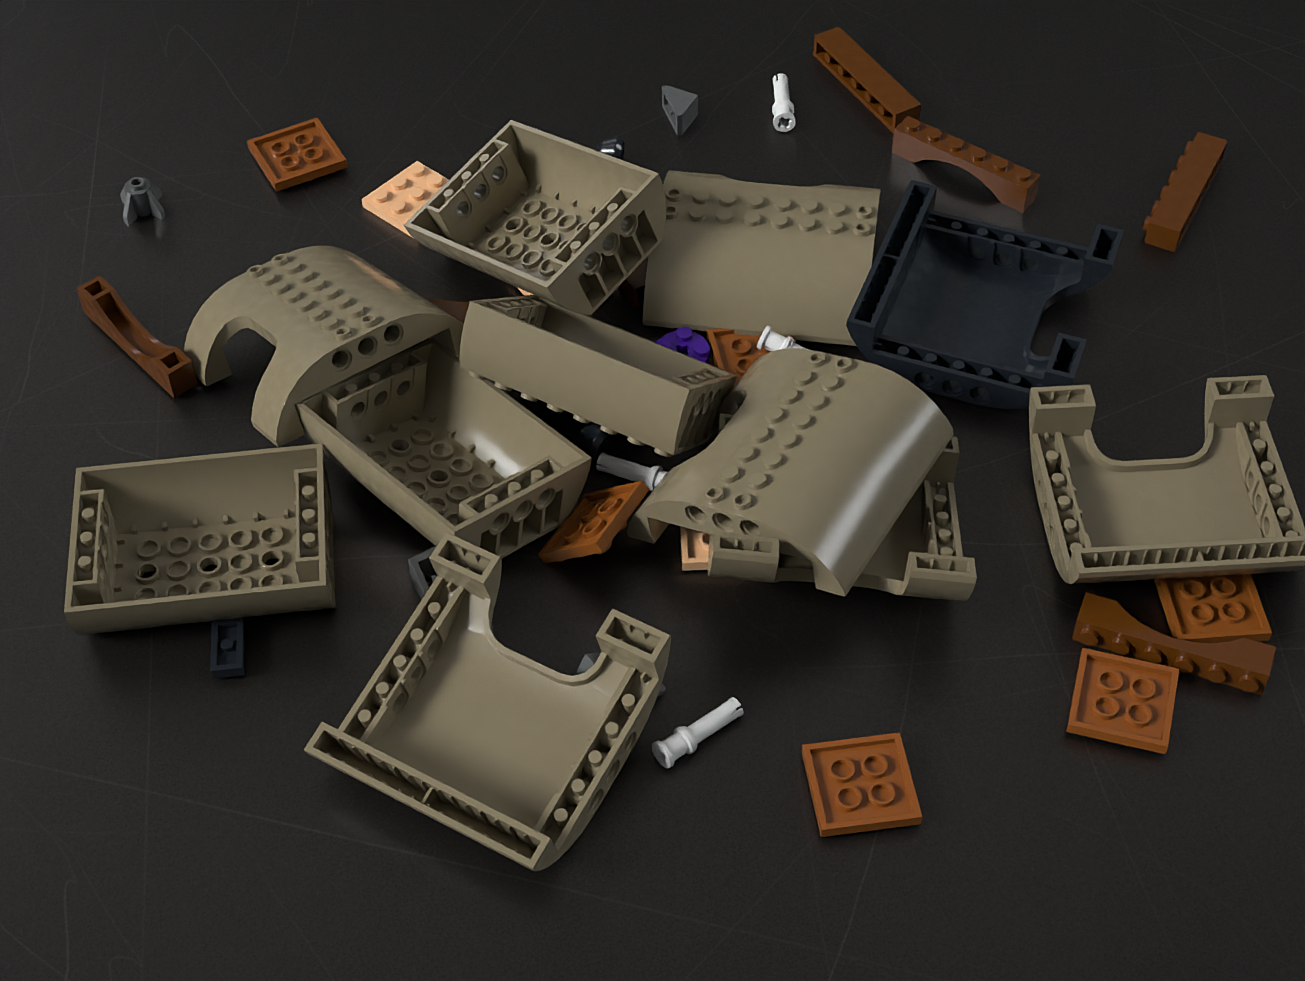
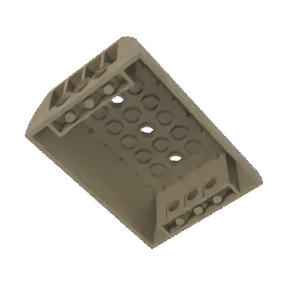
M510 120L404 224V227L416 241L431 250L569 311L591 316L663 241L666 223V200L659 173Z
M535 295L470 301L460 343V367L468 370L469 376L480 380H485L486 378L493 380L496 387L511 391V389L521 392L520 396L530 401L537 402L539 399L548 403L547 408L553 411L563 413L565 410L573 413V418L577 421L590 424L591 421L601 425L600 429L606 433L617 435L619 432L628 436L627 440L639 446L648 444L655 447L654 452L665 457L680 454L708 442L718 424L716 419L718 410L724 399L734 388L738 377L735 374L587 315L569 311Z
M433 338L383 360L294 404L305 434L303 436L311 444L322 443L324 454L435 546L438 545L447 532L493 553L501 559L563 523L571 513L583 490L591 466L592 457L500 388L496 387L488 379L480 380L469 376V371L460 367L459 358Z
M322 443L76 468L64 614L75 633L86 635L335 608L333 512ZM270 559L279 560L274 565L265 564ZM209 565L217 566L213 571H203ZM146 572H155L152 577L141 578Z

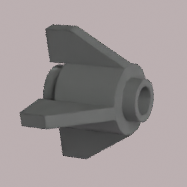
M133 177L125 183L120 194L122 203L125 204L123 211L125 224L130 225L137 219V216L144 217L151 213L152 216L161 220L165 218L164 209L158 202V199L162 197L160 187L142 177Z

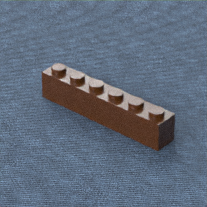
M840 27L814 35L813 55L892 133L907 116L919 121L921 113L919 101L908 93L890 73L886 72L876 60L869 56Z
M1198 132L1193 141H1188L1184 155H1181L1178 160L1176 170L1171 172L1168 185H1164L1162 189L1161 201L1156 200L1151 212L1153 216L1148 215L1143 226V231H1146L1144 243L1172 252L1176 251L1223 161L1228 140Z

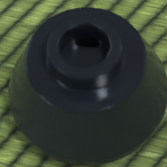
M620 136L604 139L602 144H598L597 151L621 160L624 159L625 142Z
M597 423L585 426L579 436L581 448L592 457V461H597L603 452L609 455L617 442V435L602 431L600 429L601 425Z

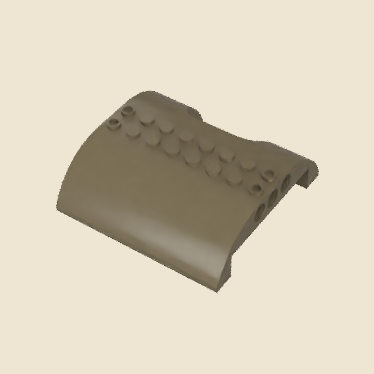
M668 171L663 184L666 200L665 231L663 241L648 256L643 325L677 329L689 327L692 330L707 331V329L714 328L732 329L734 334L749 336L762 335L768 325L772 327V331L786 338L789 335L794 336L795 340L856 346L848 332L846 323L872 267L881 189L832 184L812 187L739 181L719 174Z
M310 246L286 254H278L271 261L263 265L252 266L247 272L233 278L217 289L205 301L194 317L187 333L183 353L192 360L196 378L204 385L209 386L232 375L222 347L239 330L244 328L255 330L273 344L276 350L256 390L251 421L253 427L279 448L305 435L294 404L427 338H433L453 355L460 357V343L464 324L358 255L333 246Z
M786 348L771 351L761 356L750 366L724 399L716 416L717 423H719L720 413L731 414L733 417L716 439L698 455L673 467L665 474L633 515L628 525L627 534L628 537L654 544L671 523L714 535V532L777 538L779 539V553L811 561L816 589L845 597L954 435L953 428L939 407L921 389L891 370L869 362L807 349Z
M1267 375L1208 378L1205 391V442L1203 447L1196 454L1184 458L1134 461L1112 460L1103 455L1094 443L1091 427L1096 404L1090 384L1031 388L1029 433L1035 489L1051 554L1061 578L1066 583L1082 584L1305 571V526L1267 424V417L1274 399Z
M720 413L717 436L733 415ZM952 436L853 586L878 589L903 596L963 602L969 599L976 584L977 574L974 558L963 557L954 491V478L959 458L957 437ZM714 532V535L709 534L708 576L772 583L779 581L815 582L811 561L779 553V539L717 532Z
M446 532L429 557L438 575L340 727L336 729L321 722L304 748V751L533 871H540L556 862L578 839L599 808L635 746L655 704L664 678L670 652L671 636L612 609L596 634L601 653L595 664L585 673L574 676L552 670L504 647L493 635L492 617L500 585L501 558Z

